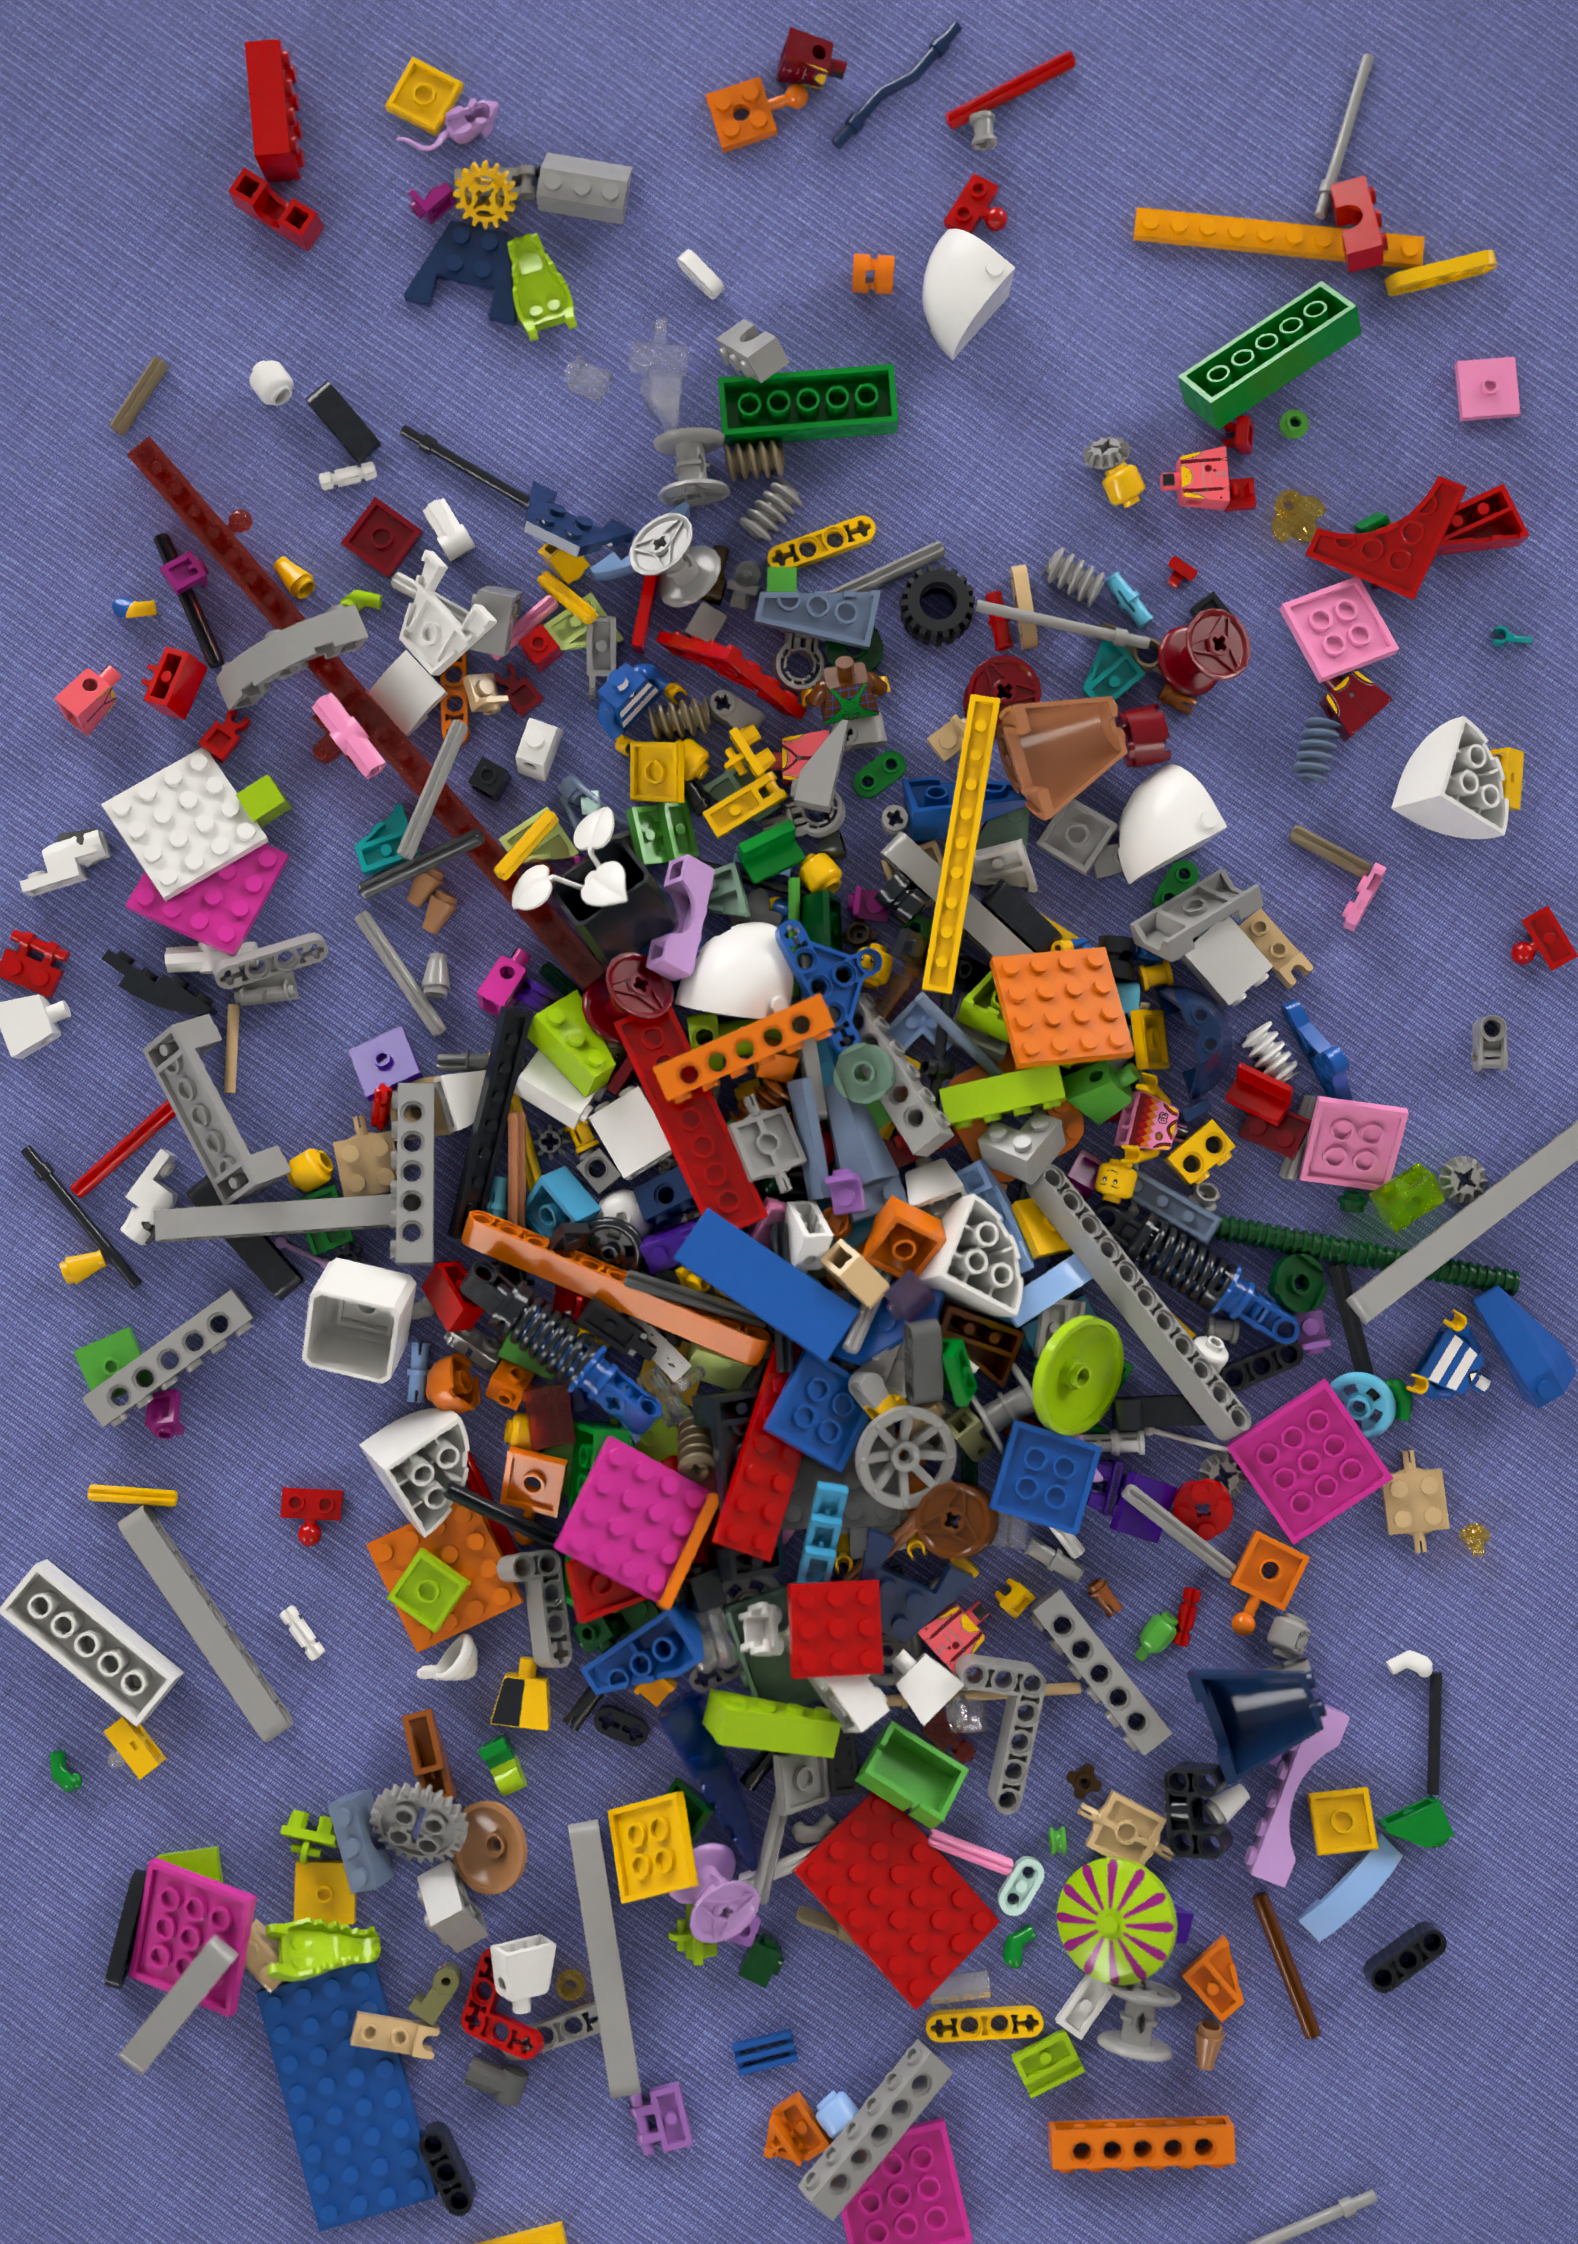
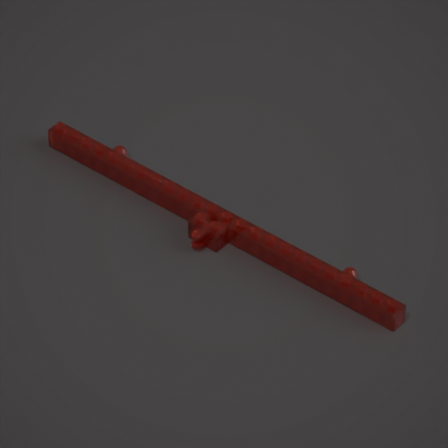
M150 436L127 454L275 630H283L306 620L235 537L234 534L236 532L244 533L251 528L253 520L248 511L244 509L232 511L229 516V523L225 525ZM324 655L307 661L310 671L329 693L332 692L337 697L350 717L353 716L361 723V727L370 737L368 740L377 751L379 750L420 798L432 766L338 656L326 660ZM315 714L312 718L326 735L318 741V744H315L312 751L314 757L318 758L319 762L328 764L343 752L329 735L331 732ZM343 753L355 769H357L352 759ZM445 783L432 814L453 838L475 828H479L484 833L485 843L466 852V854L512 906L513 890L523 873L518 868L506 881L496 876L494 867L502 860L506 853ZM541 862L534 865H546L550 870L549 876L554 875V870L549 864ZM547 901L532 910H515L584 992L588 986L606 977V970Z

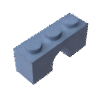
M371 1788L344 1794L327 1805L351 1894L378 1889L394 1877L386 1847L376 1849L371 1841V1824L369 1822L372 1817L370 1813L374 1805Z

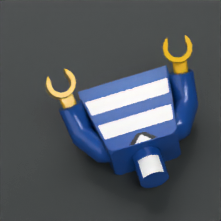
M626 662L618 670H614L609 674L608 680L598 691L600 701L597 714L598 722L612 740L616 739V750L628 757L630 755L626 752V746L630 745V741L635 740L624 736L622 733H625L647 710L648 706L662 694L661 690L664 689L665 696L676 705L680 704L674 699L677 692L681 691L687 696L685 689L677 683H669L670 679L652 664H637L632 667Z
M1453 1309L1454 1319L1451 1322L1447 1319L1443 1320V1323L1452 1328V1330L1444 1327L1439 1328L1414 1372L1411 1374L1415 1378V1384L1412 1387L1406 1386L1407 1390L1422 1394L1430 1399H1451L1456 1394L1464 1395L1469 1387L1481 1394L1487 1390L1491 1383V1378L1479 1372L1485 1359L1480 1355L1481 1348L1472 1330L1467 1325L1465 1315Z

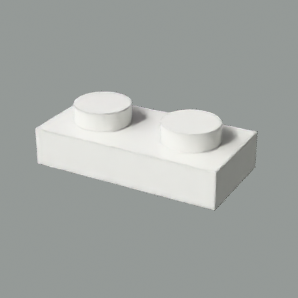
M1085 1974L1056 2016V2023L1082 2040L1113 1993L1108 1990L1106 1983Z

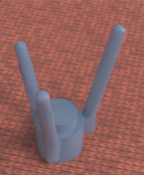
M569 775L559 784L558 790L562 796L558 801L564 806L575 830L579 823L570 804L579 806L581 805V797L587 796L596 804H601V808L607 807L576 775ZM613 812L614 821L621 827H625L626 822Z

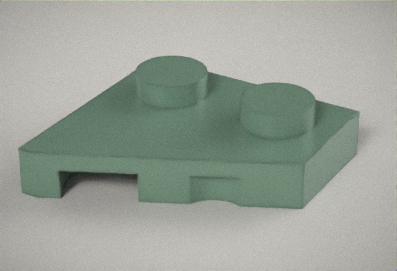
M733 862L716 868L712 881L713 887L708 899L707 913L750 917L751 914L739 866Z

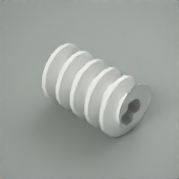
M1268 1021L1245 1035L1244 1037L1247 1039L1242 1047H1253L1248 1057L1260 1058L1255 1064V1068L1265 1067L1266 1070L1263 1073L1281 1082H1285L1299 1073H1293L1298 1063L1297 1061L1286 1062L1292 1053L1290 1051L1280 1052L1285 1042L1274 1043L1279 1033L1278 1031L1268 1032V1029L1273 1024L1271 1021Z

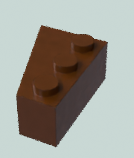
M944 1301L938 1319L942 1339H963L968 1358L979 1367L978 1371L988 1380L1004 1389L1025 1332L1010 1324Z

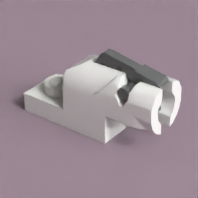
M95 828L60 833L56 843L42 850L48 873L45 871L33 872L28 875V879L19 881L22 892L34 897L88 880L84 865L87 868L110 857V849L105 834Z
M160 1149L125 1196L137 1207H132L120 1230L140 1245L146 1246V1244H150L155 1239L154 1211L173 1209L177 1202L178 1194L160 1181L162 1178L166 1179L176 1166L174 1161L177 1159V1156L169 1150Z

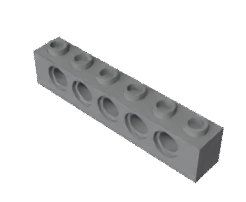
M860 992L852 1020L859 1034L860 1043L875 1045L878 1042V1047L887 1052L895 1068L894 1086L880 1101L913 1155L928 1157L954 1136L949 1128L951 1125L950 1121L943 1112L937 1109L932 1092L920 1082L919 1071L905 1058L903 1046L893 1039L889 1032L890 1026L876 1012L874 1008L876 1004L872 997L865 992ZM830 1007L828 1011L833 1022L836 1023L838 1012L833 1007ZM864 1019L863 1027L860 1029V1022ZM842 1024L841 1026H839V1027H837V1028H835V1029H836L837 1031H839V1030H841V1029H843V1028H845V1027H844V1025ZM843 1037L842 1040L848 1047V1044L851 1042V1040L849 1037ZM862 1065L860 1069L866 1079L869 1080V1075L872 1074L871 1068L866 1069ZM908 1089V1097L904 1100V1092ZM923 1113V1122L919 1125V1116Z
M398 1083V1092L392 1091V1109H398L397 1121H392V1139H397V1151H391V1168L397 1169V1180H391V1198L397 1199L396 1210H391L390 1215L391 1228H396V1240H390V1258H396L397 1266H434L435 1084ZM410 1109H418L421 1111L422 1116L418 1121L410 1122L405 1118L406 1112ZM410 1138H417L422 1144L419 1150L410 1152L404 1147L406 1141ZM415 1167L421 1171L420 1178L413 1182L406 1180L404 1177L406 1170ZM410 1197H416L421 1201L420 1208L413 1212L404 1208L405 1201ZM417 1227L421 1231L420 1237L413 1242L407 1241L403 1236L407 1228Z
M231 1289L81 1399L102 1427H107L111 1424L115 1428L129 1418L127 1415L129 1410L135 1406L140 1410L154 1400L151 1394L159 1388L166 1391L179 1381L176 1376L185 1369L190 1373L202 1365L204 1362L201 1358L211 1351L215 1355L228 1345L225 1341L233 1334L240 1337L253 1326L250 1322L256 1317L236 1290ZM220 1315L228 1320V1328L223 1333L217 1332L213 1326L215 1318ZM195 1333L201 1335L204 1341L202 1348L198 1351L193 1350L189 1346V1338ZM170 1351L176 1353L179 1358L178 1365L174 1369L168 1368L164 1363V1357ZM143 1370H149L154 1376V1381L149 1387L143 1386L140 1383L139 1376ZM119 1388L125 1389L129 1395V1399L124 1405L118 1404L114 1397L115 1392Z
M1058 1585L1030 1606L1034 1613L1030 1619L1040 1632L1046 1629L1053 1637L1048 1641L1059 1656L1065 1653L1070 1659L1071 1663L1067 1667L1077 1680L1083 1677L1090 1686L1085 1690L1096 1704L1100 1701L1104 1703L1108 1709L1104 1715L1115 1728L1121 1725L1127 1733L1122 1738L1133 1752L1139 1749L1145 1756L1173 1734ZM1059 1617H1066L1069 1621L1068 1627L1063 1631H1056L1053 1626L1055 1620ZM1077 1641H1085L1087 1643V1649L1081 1655H1075L1072 1652V1647ZM1096 1665L1105 1666L1104 1676L1099 1679L1092 1678V1668ZM1115 1689H1122L1124 1691L1123 1699L1117 1703L1111 1702L1109 1700L1111 1692ZM1132 1714H1142V1722L1138 1726L1132 1727L1128 1725V1719Z
M917 2039L892 2071L886 2075L874 2093L867 2098L865 2104L852 2120L846 2124L844 2130L827 2147L824 2154L811 2170L805 2174L797 2187L814 2206L834 2221L954 2072Z

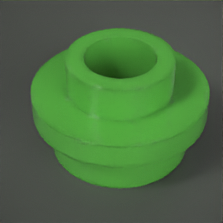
M1296 409L1285 412L1279 421L1281 433L1289 439L1301 438L1309 427L1307 416L1302 411ZM1290 420L1298 421L1299 427H1293L1290 424Z

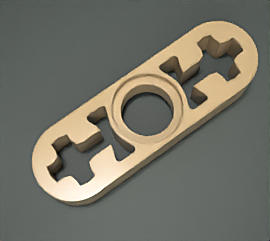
M1026 565L1010 566V580L1015 608L1034 612ZM1017 621L1022 650L1038 648L1036 625Z

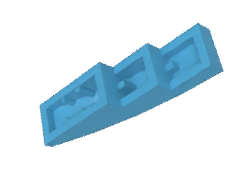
M818 1481L796 1583L830 1582L836 1558V1547L842 1527V1516L848 1496V1486Z

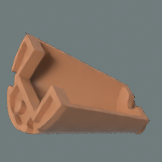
M1112 696L1014 704L1001 711L999 717L1002 720V724L997 726L996 734L998 750L1004 770L1016 794L1021 792L1028 800L1025 802V806L1038 818L1043 820L1052 818L1128 753L1125 745L1126 735L1115 724V717L1118 716L1119 710Z

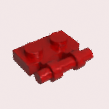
M15 929L11 934L10 940L19 943L20 947L18 952L6 948L0 962V977L53 999L64 973L54 968L55 962L60 960L66 963L70 957V952L62 949L60 944L53 941L47 943L38 939L36 934L28 931L23 933ZM32 949L44 954L42 962L29 957Z

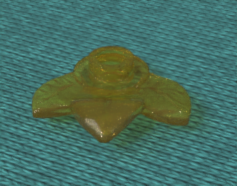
M1294 490L1281 492L1274 503L1276 515L1271 523L1273 534L1281 544L1285 543L1291 536L1302 542H1311L1317 530L1315 518L1322 516L1327 511L1324 504L1317 497L1301 496ZM1284 502H1291L1293 509H1286Z

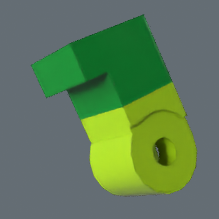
M506 1733L480 1746L478 1752L482 1760L486 1762L500 1793L504 1797L527 1786L525 1775L520 1766L521 1763Z

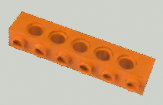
M821 993L652 1068L666 1100L674 1099L677 1104L693 1097L691 1091L702 1086L703 1091H707L720 1085L719 1078L730 1074L731 1079L747 1073L746 1066L758 1062L759 1067L776 1060L774 1054L785 1049L788 1055L804 1048L802 1041L811 1037L817 1042L831 1036L830 1029L834 1028L835 1024ZM799 1016L806 1017L810 1022V1029L805 1034H798L792 1028L794 1019ZM769 1029H777L781 1032L782 1041L778 1046L772 1047L766 1044L764 1036ZM742 1041H749L754 1046V1054L748 1059H743L737 1054V1046ZM720 1053L726 1058V1066L723 1070L714 1071L711 1069L709 1059L713 1054ZM686 1066H693L698 1071V1079L692 1084L684 1082L681 1077V1072Z
M1228 2115L1048 2121L1049 2160L1052 2170H1057L1061 2173H1072L1075 2169L1102 2172L1106 2168L1133 2171L1136 2167L1163 2170L1166 2166L1194 2169L1197 2165L1224 2168L1227 2164H1236L1234 2125ZM1200 2139L1209 2140L1204 2148H1196L1195 2144ZM1139 2141L1148 2142V2145L1145 2149H1134L1136 2143H1138ZM1168 2141H1178V2144L1175 2148H1164L1165 2144ZM1078 2143H1086L1088 2145L1083 2152H1076L1073 2149ZM1107 2143H1118V2146L1115 2150H1104V2147Z

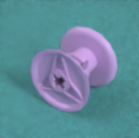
M718 1843L700 1845L693 1849L699 1886L669 1894L679 1903L696 1904L691 1912L689 1923L693 1936L701 1942L716 1943L728 1940L739 1934L751 1923L758 1911L760 1898L757 1889L749 1883L741 1881L730 1882L735 1872L736 1859L729 1847Z

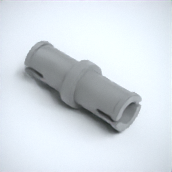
M1034 1536L1030 1539L1024 1551L1025 1554L1045 1564L1047 1570L1051 1572L1055 1570L1075 1584L1079 1581L1085 1569L1084 1566L1062 1555V1550L1058 1548L1054 1550L1037 1540Z

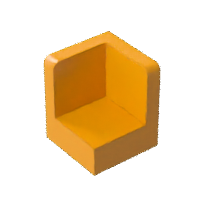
M670 1677L647 1684L635 1685L633 1692L636 1695L641 1693L654 1706L658 1707L664 1698L675 1690L677 1682Z

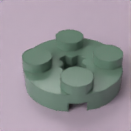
M857 1043L847 1047L839 1055L836 1067H834L833 1079L838 1091L847 1099L856 1103L871 1104L884 1098L889 1090L893 1088L895 1083L894 1064L887 1052L880 1047L867 1043ZM862 1065L866 1069L871 1068L872 1074L869 1075V1080L866 1082L864 1079L857 1078V1074L860 1073L859 1067Z

